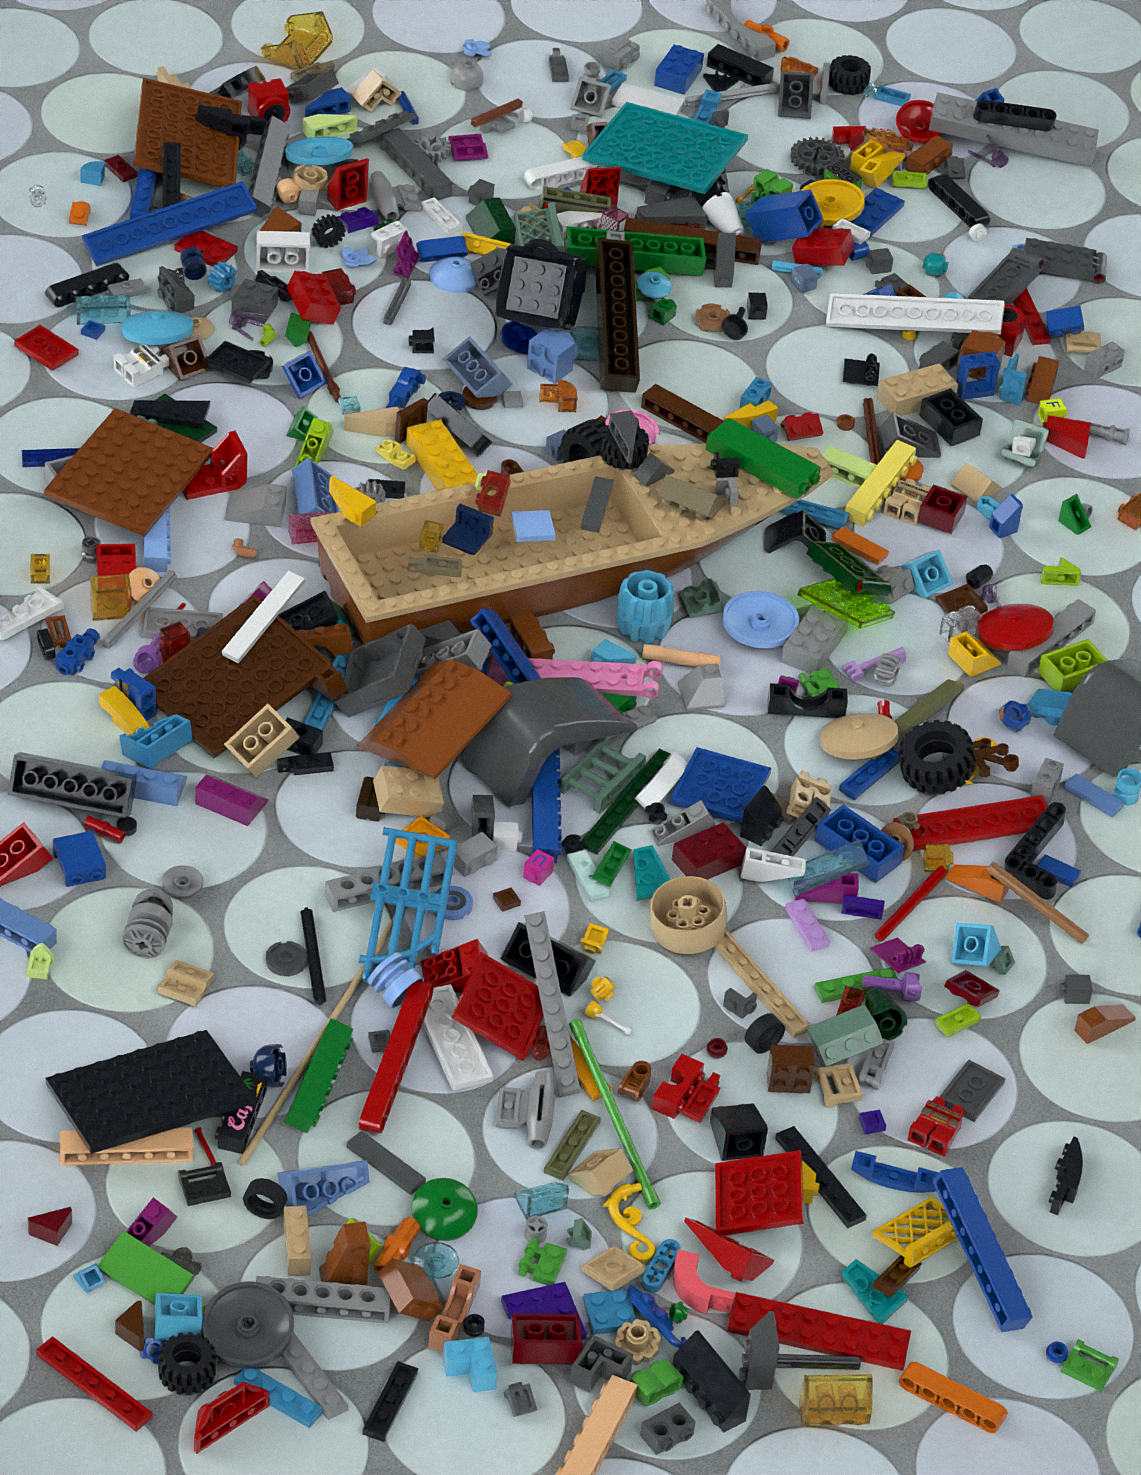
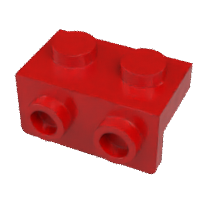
M807 412L797 417L789 415L780 424L781 428L785 427L788 441L817 437L824 434L819 413L812 414V412Z

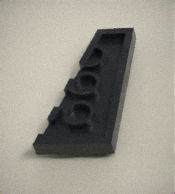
M134 400L130 414L136 417L138 415L143 416L147 420L154 419L157 422L202 429L210 409V401Z

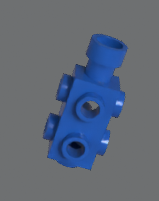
M88 628L83 636L76 634L72 640L67 642L62 652L57 654L55 662L61 674H71L74 676L76 672H82L87 659L92 660L95 654L94 645L100 639V635L95 629Z

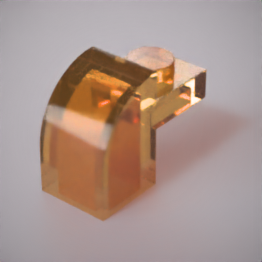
M558 380L557 384H540L539 402L557 403L558 412H576L578 398L577 390L573 384L564 380Z

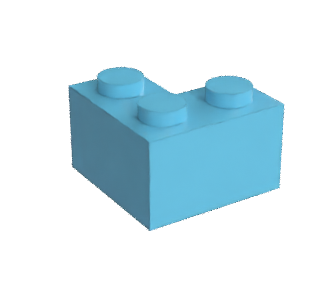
M489 1337L444 1342L443 1362L446 1376L469 1374L473 1392L496 1390L497 1369Z

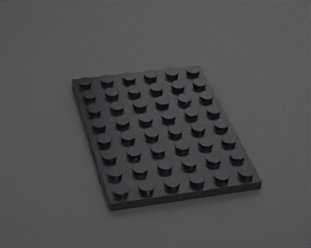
M207 1030L197 1031L194 1034L177 1037L174 1040L157 1043L147 1048L137 1049L127 1054L117 1055L107 1060L97 1061L90 1065L77 1067L63 1073H56L45 1078L47 1087L91 1154L255 1104V1096Z

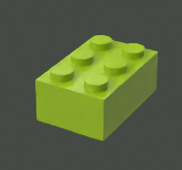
M1089 639L1041 655L1038 673L1054 691L1072 692L1090 669L1108 660Z

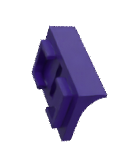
M366 207L358 208L357 211L351 213H341V216H337L346 227L348 233L379 224L378 215Z

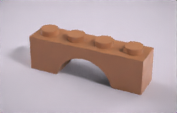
M462 1264L459 1265L452 1281L444 1310L441 1315L437 1314L430 1329L428 1348L443 1352L444 1342L457 1339L480 1288L481 1270Z

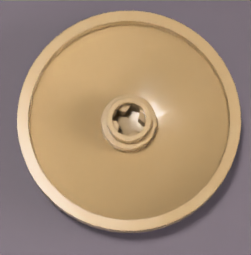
M854 713L836 718L826 724L820 732L822 749L829 755L842 759H865L880 755L890 750L899 738L898 726L895 721L887 716L876 713Z

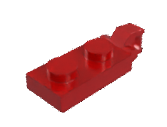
M713 1072L708 1081L700 1080L683 1107L681 1115L701 1123L719 1095L721 1087H718L721 1075Z

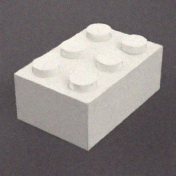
M257 231L256 272L263 270L265 272L294 273L295 270L309 273L310 232Z

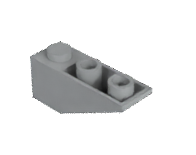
M702 800L649 831L659 846L685 839L715 826L716 823Z

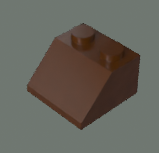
M200 335L161 349L162 354H166L169 357V366L167 367L179 380L212 369L204 365V360L208 356Z

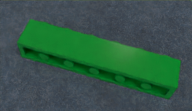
M330 1018L320 1037L284 1123L305 1133L309 1131L311 1126L316 1127L320 1119V1115L317 1113L318 1111L322 1112L327 1102L324 1097L325 1095L329 1096L334 1086L331 1080H336L340 1072L337 1066L338 1064H343L347 1056L344 1050H348L354 1038L350 1037L353 1028Z

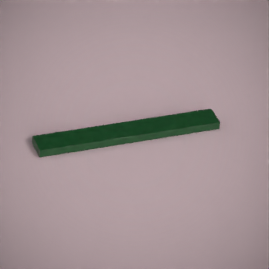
M660 748L581 840V843L585 846L584 849L598 855L639 806L640 803L635 797L652 780L671 753Z

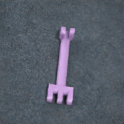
M903 647L886 653L899 657L901 664L906 661V652ZM880 656L860 665H857L853 660L844 664L842 669L853 682L863 678V671L877 665Z

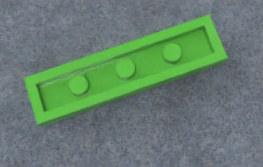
M889 967L816 982L814 989L821 1003L864 995L870 989L862 987L864 975L898 978L894 970Z

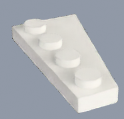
M39 586L35 589V594L25 597L21 605H15L10 614H4L0 618V640L8 639L12 635L63 609V601Z

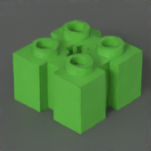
M769 169L764 170L754 177L753 188L756 191L752 193L751 205H754L761 196L792 192L793 183L784 178L779 179L778 175Z

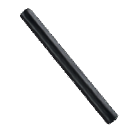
M305 907L300 913L314 1003L323 1005L326 1002V993L312 909Z

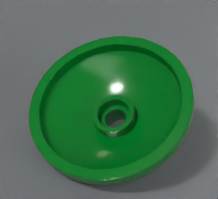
M436 1178L424 1183L415 1193L411 1207L412 1216L420 1224V1230L427 1236L441 1241L455 1240L466 1235L475 1224L478 1213L477 1202L471 1190L463 1183L451 1178ZM443 1201H448L450 1205H444Z

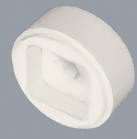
M976 224L969 230V235L974 241L982 240L987 234V230L982 224Z

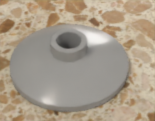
M185 865L175 866L164 873L162 885L171 895L188 897L201 890L203 887V876L193 867Z

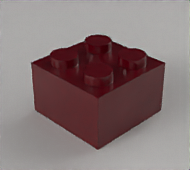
M933 484L920 505L917 522L952 534L965 513L968 496Z

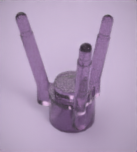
M986 135L991 143L990 146L995 151L991 156L992 161L968 150L969 154L989 163L993 167L997 165L999 168H1002L1009 160L989 135Z
M239 310L233 311L229 318L232 329L237 330L253 341L254 338L242 330L241 327H245L247 323L263 327L265 324L250 320L246 316L266 318L267 315L241 312Z
M993 584L985 585L979 597L986 603L996 602L997 607H1001L1000 597L997 595V587Z

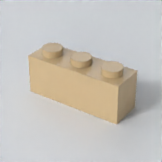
M306 1206L284 1207L283 1226L288 1276L311 1275V1248Z

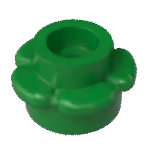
M683 1302L672 1303L670 1307L669 1318L671 1321H676L677 1324L687 1318L688 1310L687 1307H684Z

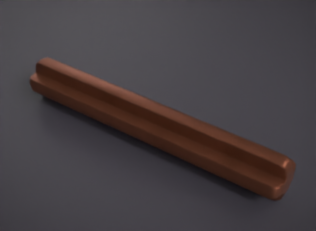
M517 98L473 117L471 125L476 128L522 108L523 101Z

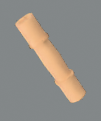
M644 644L642 659L695 667L718 664L719 667L721 657Z

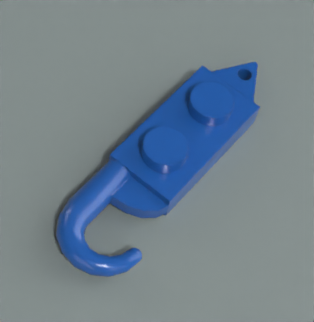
M632 1284L628 1287L631 1296L629 1300L654 1328L658 1329L671 1345L680 1348L687 1340L685 1337H681L680 1341L672 1333L674 1327L673 1322L668 1317V1313L655 1303V1298L651 1294L641 1292Z

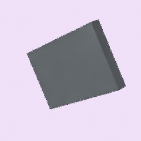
M968 1060L940 1095V1098L946 1101L945 1107L952 1109L953 1105L956 1104L963 1107V1117L975 1122L1004 1085L1006 1078Z

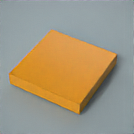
M422 816L402 829L403 831L451 839L450 835ZM396 838L395 843L407 850L408 840ZM416 841L414 856L417 858L426 856L428 843ZM436 845V851H435V852H437V851H438L439 849H441L443 846Z

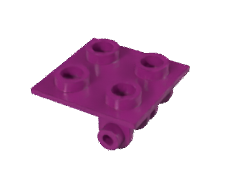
M406 230L395 249L398 261L393 271L396 276L405 275L409 279L418 261V253L415 251L412 238L409 237Z
M898 937L870 947L879 958L884 960L898 973L926 963L922 958L925 951L923 945L916 944L913 947H909Z

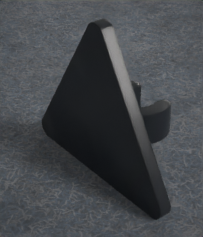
M716 69L715 75L703 74V78L708 85L716 92L726 91L739 82V78L728 77L727 70H725L724 75L718 74L719 69Z

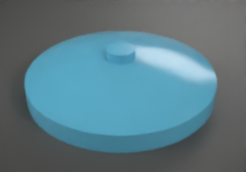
M328 136L301 139L290 143L285 148L286 159L301 165L319 166L333 164L348 159L354 153L351 141Z
M165 310L136 313L127 317L121 323V332L126 339L148 345L179 342L191 336L194 331L193 320L189 316Z

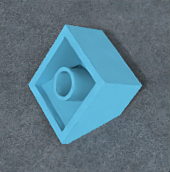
M940 550L926 552L900 565L902 568H910L916 587L914 591L922 598H926L953 584Z
M156 1293L154 1341H169V1337L173 1335L177 1337L178 1333L182 1332L184 1335L188 1334V1332H193V1335H201V1295Z

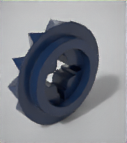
M445 391L438 395L456 411L462 410L463 406H465V399L460 393Z

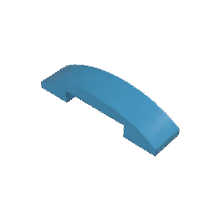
M706 89L701 98V105L692 120L711 124L712 114L717 111L722 93Z

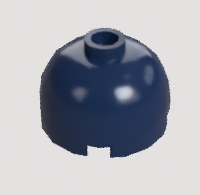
M269 1044L261 1047L255 1053L253 1060L250 1061V1072L267 1078V1087H282L285 1083L280 1082L282 1075H287L286 1054L280 1051V1048H283L281 1044Z

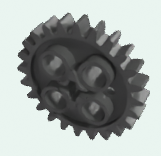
M809 137V140L803 138V141L798 140L797 143H794L793 147H791L790 158L794 166H799L798 170L804 169V173L809 171L810 175L816 173L819 176L820 173L824 175L825 168L839 161L844 164L845 154H843L844 150H841V146H836V142L831 144V140L825 141L824 138L819 140L818 137L815 139ZM818 149H820L817 162L814 164V161H816Z

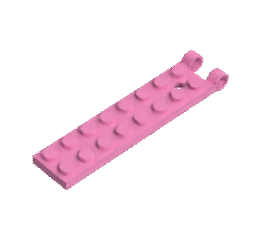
M492 656L488 677L504 686L510 680L495 657ZM528 658L541 679L550 677H579L586 680L601 694L612 693L651 699L658 696L660 686L656 681L652 680L644 684L645 677L660 678L663 671V665L659 661H651L646 665Z

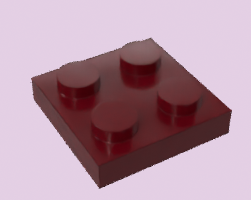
M967 970L947 979L944 985L953 995L960 996L967 1000L970 1005L977 1007L997 998L1000 992L999 989Z

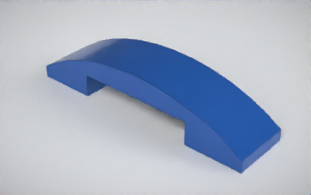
M855 1151L851 1170L873 1183L906 1192L925 1193L936 1191L933 1180L939 1172L920 1167L918 1172H913L875 1162L877 1156Z

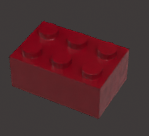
M722 822L675 842L672 861L685 876L701 877L708 880L741 866L747 847Z

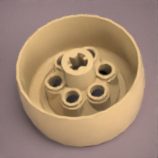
M694 876L678 877L662 884L653 894L650 903V925L654 938L667 950L680 954H696L714 947L721 941L727 928V906L722 891L711 881Z

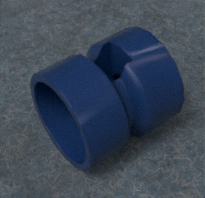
M189 247L183 250L180 260L185 276L190 280L203 278L207 268L202 251L196 247Z

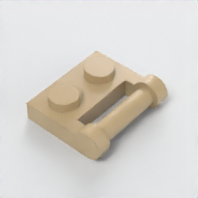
M1081 331V333L1075 335L1071 333L1064 335L1066 353H1090L1102 347L1100 333Z
M851 1063L820 1067L814 1071V1075L819 1080L824 1093L826 1107L831 1108L841 1103L862 1101L863 1094ZM832 1076L838 1094L832 1093L827 1077Z

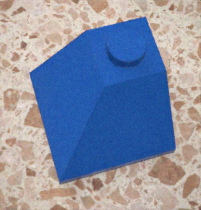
M311 351L293 358L282 366L298 399L327 383Z

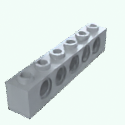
M440 852L435 853L429 888L442 885L446 862ZM426 856L413 859L408 885L409 889L420 890ZM404 862L391 864L388 885L400 887ZM382 867L325 881V897L332 911L337 912L376 902L370 901L373 882L380 883Z
M270 1276L256 1277V1282L275 1288L286 1298L291 1306L293 1315L387 1324L389 1322L391 1297L387 1289L382 1286L373 1287Z

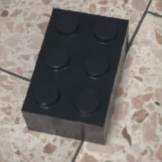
M951 388L922 399L919 416L950 446L980 436L983 418Z

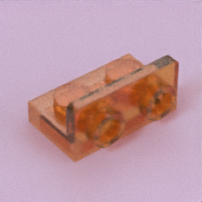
M784 56L781 60L780 71L814 73L815 76L818 74V67L800 61L797 58H787Z

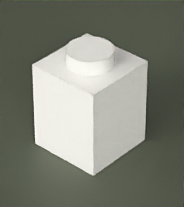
M494 822L493 842L497 845V850L517 851V843H521L522 831H518V823Z

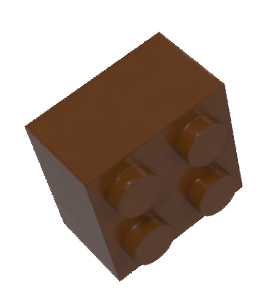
M771 1045L766 1072L768 1092L810 1093L815 1069L814 1046Z

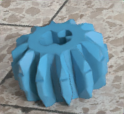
M219 262L218 265H214L213 270H210V275L207 276L210 286L219 292H226L227 289L231 290V286L235 284L234 281L238 278L235 268L226 262Z

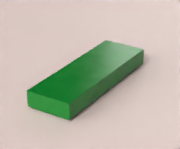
M613 841L592 878L611 887L629 857L631 849Z

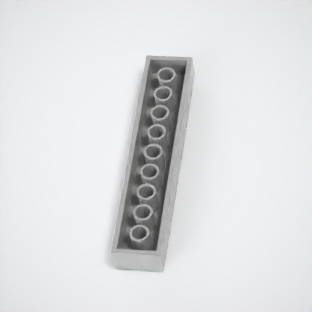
M937 92L929 130L1091 167L1096 153L1098 129L1055 120L1050 131L978 122L973 118L978 101Z

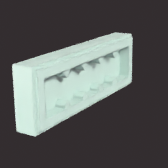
M583 850L567 854V861L589 900L593 901L609 897L607 886L592 878L596 867L587 851Z

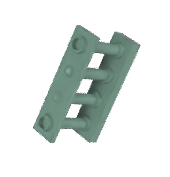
M610 739L599 740L595 747L578 764L562 776L560 781L562 794H565L571 787L593 798V810L599 814L625 790L645 766L646 756L642 753L630 759L609 748ZM606 754L626 766L619 770L600 759ZM595 765L615 777L608 781L589 771V769ZM584 776L604 788L601 791H595L578 782V780Z

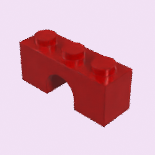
M681 1053L672 1067L670 1080L677 1085H671L663 1081L653 1095L652 1110L673 1119L676 1118L679 1112L682 1113L688 1098H690L700 1080L703 1081L705 1078V1073L703 1072L704 1063Z

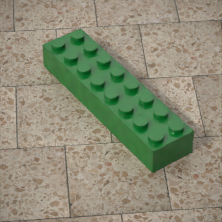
M567 226L564 238V252L585 257L586 266L595 267L594 251L598 238L606 239L607 231L616 230ZM616 231L624 232L625 241H633L634 270L646 271L661 267L665 273L703 276L706 263L704 238Z

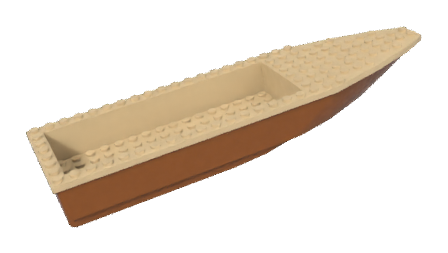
M651 444L648 446L647 456L649 453H652L675 470L670 476L716 495L717 478L710 466L711 459H714V454L706 450V444L661 446L659 444ZM779 444L820 466L821 478L819 483L813 485L805 495L803 494L799 499H796L739 468L738 477H724L736 479L739 491L737 507H729L728 499H725L724 495H717L726 501L724 506L713 519L706 517L704 520L695 516V511L689 510V512L678 509L679 505L673 503L671 506L661 501L662 497L657 494L664 478L645 487L634 477V473L638 468H633L632 470L616 469L612 465L609 466L607 462H604L601 455L498 477L495 489L491 490L492 496H484L483 490H476L475 483L377 503L376 515L361 527L348 520L342 511L311 518V525L317 534L321 574L325 581H328L330 584L331 596L335 603L343 609L356 632L354 634L355 639L360 638L362 645L411 623L420 630L450 620L460 634H465L476 630L470 620L482 608L495 610L504 624H509L510 616L532 612L534 617L572 609L619 594L624 578H628L629 574L634 571L651 570L652 572L662 573L665 575V578L693 566L774 513L806 497L830 479L833 475V470L818 448ZM595 476L614 480L599 533L581 530L582 519ZM460 503L494 517L493 534L475 555H470L442 543V537L455 523L456 508ZM550 511L555 531V540L517 542L511 512ZM424 555L459 558L462 560L461 578L408 571L409 557L422 558Z

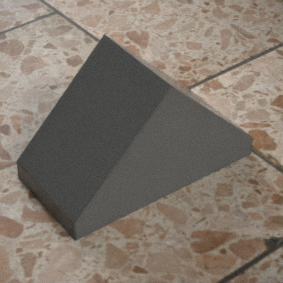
M649 453L634 473V477L646 487L665 478L666 474H673L675 470L662 459Z

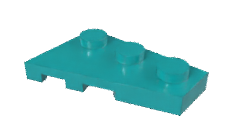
M653 845L634 849L636 901L652 898L655 891L671 879Z
M855 1259L842 1271L841 1277L876 1322L884 1324L907 1302L909 1295L899 1290L893 1297H890L873 1288L874 1281L880 1275Z

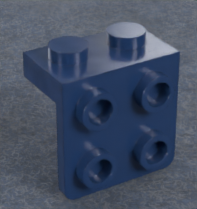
M460 503L456 508L455 523L442 537V543L470 555H475L492 536L494 517Z

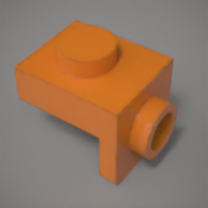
M85 201L72 202L69 223L87 226L89 213H91L90 204Z

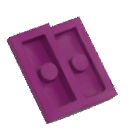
M481 134L448 136L451 154L455 161L488 159L486 144L483 143Z

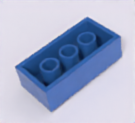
M844 804L817 824L815 841L875 883L902 863L905 846Z

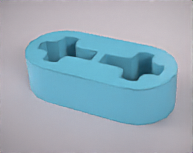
M981 496L978 498L976 508L991 520L992 513L1000 504L991 497Z

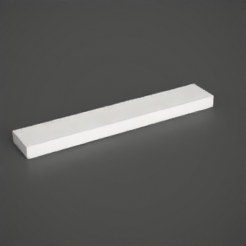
M288 570L222 650V655L239 664L303 586L305 578Z

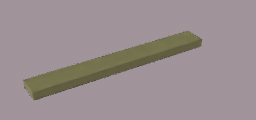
M946 680L896 719L895 723L898 726L899 733L898 741L905 737L909 730L912 731L913 727L920 725L964 690V683ZM882 754L870 757L868 759L876 760Z

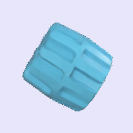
M651 570L634 571L629 574L628 578H624L620 587L617 600V625H619V631L622 635L628 634L633 642H637L640 639L648 644L653 643L654 639H663L670 629L674 613V586L662 573L652 572Z

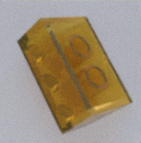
M872 1374L804 1375L799 1399L802 1425L838 1426L841 1424H870L873 1391Z

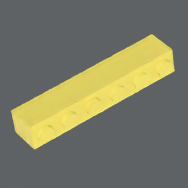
M899 440L895 441L847 503L845 512L850 513L849 521L864 527L868 521L873 519L876 510L881 509L883 501L888 496L890 497L893 488H896L900 479L907 475L909 467L914 466L917 460L915 447Z

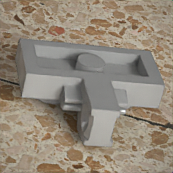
M493 107L488 108V109H486V110H484V111H481L480 114H483V113H485V112H487V111H490V110H492V109H494V108H493ZM504 115L481 125L479 130L482 133H488L491 129H497L504 133L514 129L515 123Z

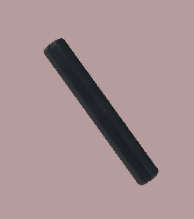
M778 1354L776 1367L859 1370L861 1359L859 1356Z

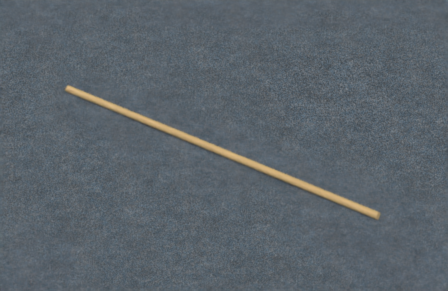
M394 916L377 941L375 956L378 955L392 933ZM363 963L238 1161L240 1165L244 1166L310 1063L330 1018L337 1020L363 979L365 963Z

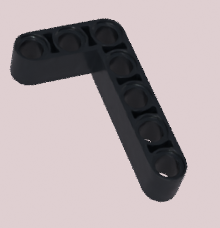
M1053 802L1045 809L1008 854L1004 863V870L1012 874L1013 877L1042 899L1046 900L1052 899L1055 896L1057 878L1048 871L1033 864V861L1064 824L1066 808L1059 802Z

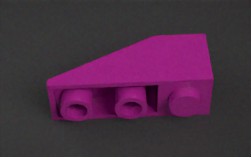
M836 872L795 883V900L805 899L812 902L843 904L844 895H858L859 874Z
M153 1197L126 1233L149 1247L166 1233L177 1219V1216Z

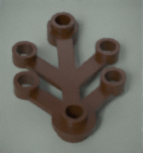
M988 738L973 742L975 761L979 767L980 777L990 776V767L986 765L984 760L1003 765L1009 772H1014L1019 767V757L1014 754H1008L1009 746L1007 744L1001 743L991 747V740ZM997 753L998 755L1004 756V757L1002 758V757H999V756H996V755H992V754Z

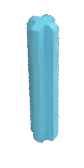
M773 260L772 270L792 273L793 267L802 264ZM810 266L818 274V278H821L823 268Z

